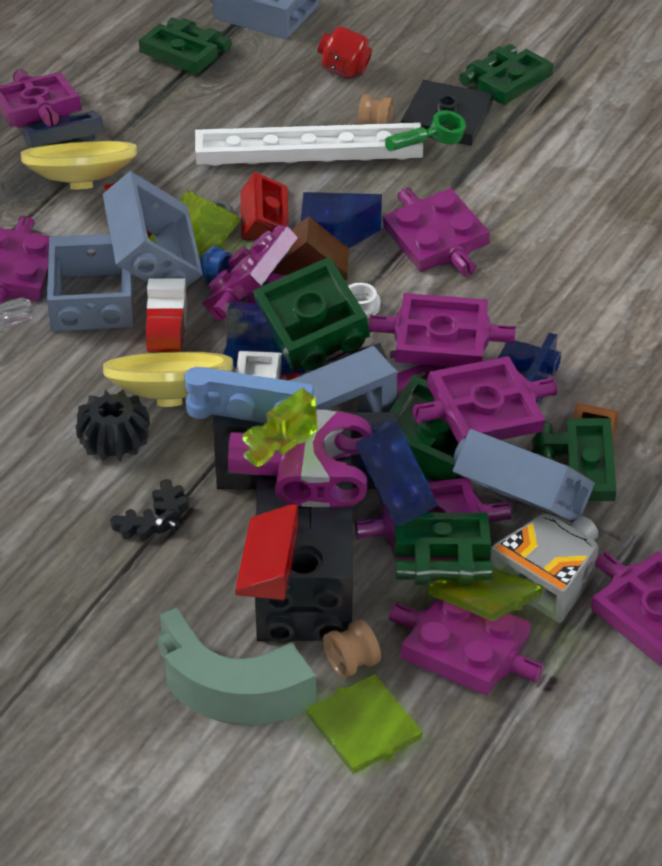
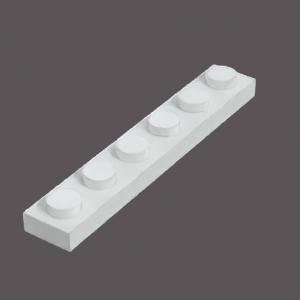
M420 123L195 130L196 165L209 164L216 166L234 163L258 164L266 162L295 163L298 161L332 162L335 160L369 161L372 159L396 158L405 160L409 158H423V142L395 151H388L385 146L386 137L420 128L421 125Z

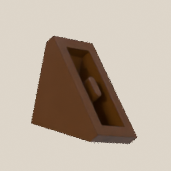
M308 216L291 229L298 239L271 272L272 274L287 276L330 257L343 279L347 280L349 248Z

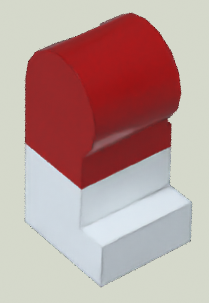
M185 278L148 279L146 313L147 352H182L187 317Z

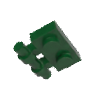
M173 17L168 20L167 26L159 23L138 40L140 53L194 74L200 73L218 57V50L228 52L232 46V40L222 36L221 31L213 28L205 30L197 27L194 21L186 18L179 20Z
M508 44L505 47L499 46L491 50L487 58L483 60L478 59L468 64L466 70L459 74V81L463 86H469L472 83L478 84V91L493 93L495 101L506 105L552 76L553 63L528 49L517 54L516 47L513 44Z
M611 418L566 419V433H553L552 424L545 422L542 432L535 433L531 440L532 453L553 461L557 454H567L568 465L566 466L595 482L588 501H615L616 478Z
M395 512V558H414V561H396V580H415V585H430V580H457L458 585H473V580H492V561H473V558H490L491 540L488 513ZM430 558H457V561H430Z

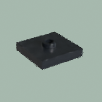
M423 80L401 123H420L421 127L430 129L433 117L437 112L444 110L453 111L463 117L466 122L463 137L458 143L472 146L493 105V93ZM445 124L441 125L449 130H454L453 128Z

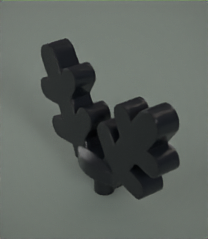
M162 480L160 482V490L152 492L154 513L160 517H154L151 509L144 510L143 517L137 516L135 510L129 509L125 512L126 516L116 515L111 517L112 530L121 532L123 539H129L137 532L140 541L147 540L153 533L160 534L169 529L178 531L181 526L177 522L180 519V513L189 508L188 498L184 494L183 486L177 485L173 487L171 480Z

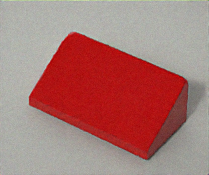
M254 172L240 193L241 238L244 240H257L267 231L272 233L278 225L289 227L287 186Z
M287 505L250 518L235 595L285 600L298 531V505Z

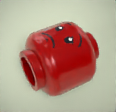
M339 26L333 30L331 35L326 32L324 33L317 53L322 54L321 65L325 70L346 79H352L357 74H364L371 59L373 49L369 48V40L366 36Z

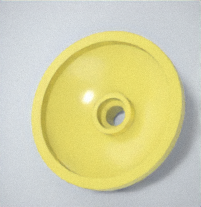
M82 141L50 144L22 151L21 162L30 170L49 180L70 183V189L93 188V181L112 176L129 164L137 155L136 144L121 141Z
M208 352L145 353L106 361L103 364V374L110 382L132 395L157 399V406L174 407L182 405L183 398H186L189 394L185 389L184 381L187 370L194 367H206L232 371L233 359L227 355Z

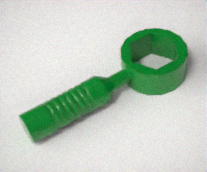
M439 111L434 115L430 129L420 127L385 138V146L388 151H395L425 142L430 136L444 144H456L463 137L466 122L463 117L453 111ZM445 124L453 128L454 130H449L441 125Z

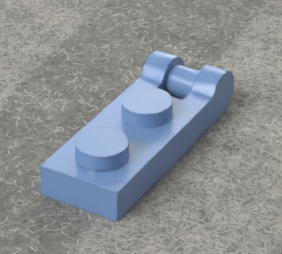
M206 367L191 368L187 370L184 376L185 389L189 393L186 397L187 413L196 419L207 418L212 414L284 426L286 417L291 412L298 409H314V385Z

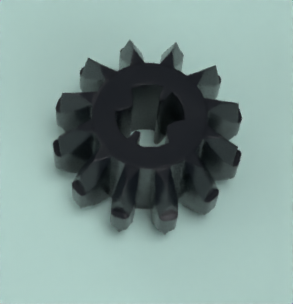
M105 389L103 396L89 395L87 404L78 406L77 424L75 425L76 436L80 444L85 448L87 455L98 454L102 461L106 460L109 456H116L121 462L123 454L137 455L139 447L147 444L150 416L146 406H143L140 402L138 395L128 397L124 389L117 394H109Z

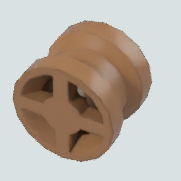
M363 94L359 104L357 125L392 124L393 97L385 96L380 100L374 99L370 94Z
M362 619L349 623L347 630L343 632L331 631L323 637V646L328 661L342 679L353 676L357 668L362 665L372 667L381 661V651L376 636L369 625Z

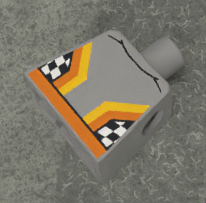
M551 514L540 515L491 547V581L553 620L561 623L595 574V561L599 547L594 541L598 537L596 525L584 516L578 517L570 525H567Z

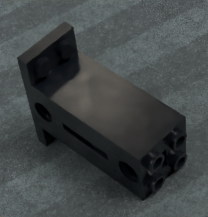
M396 412L349 413L362 417L370 424L372 428L371 445L360 454L336 459V461L345 462L348 466L360 469L367 477V489L395 487ZM214 415L213 435L217 489H257L256 516L289 505L281 501L276 494L277 476L234 474L228 472L231 433L283 436L284 426ZM344 430L341 432L342 435L350 439L363 437L361 433L354 430ZM339 482L335 484L343 490H352L357 487L352 482ZM352 505L342 507L298 506V531L285 600L255 597L257 641H323L324 635L331 631L343 632L347 630L349 623L352 622L353 607Z

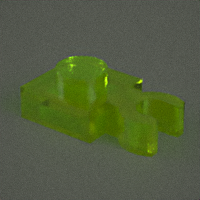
M301 388L267 412L266 424L262 427H252L242 436V441L251 447L244 453V457L254 466L260 467L270 460L275 450L283 455L297 444L306 442L318 430L316 398L304 388Z

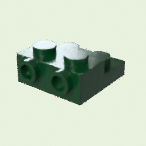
M330 257L253 290L255 302L271 327L275 342L292 371L302 367L307 371L317 369L325 362L326 356L342 350L344 353H352L361 348L365 339L370 337L367 316Z
M413 375L389 411L396 412V452L414 460L411 472L433 482L464 478L453 472L455 466L454 455L458 442L449 425L441 418L419 424L414 419L413 406L415 404L434 402L435 399L426 384L427 380Z

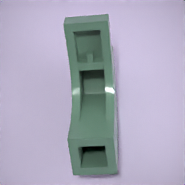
M177 607L159 615L161 636H158L156 640L159 651L165 661L167 687L176 698L193 711L225 723L261 725L286 720L317 707L316 675L292 642L258 657L248 659L228 658L206 648Z

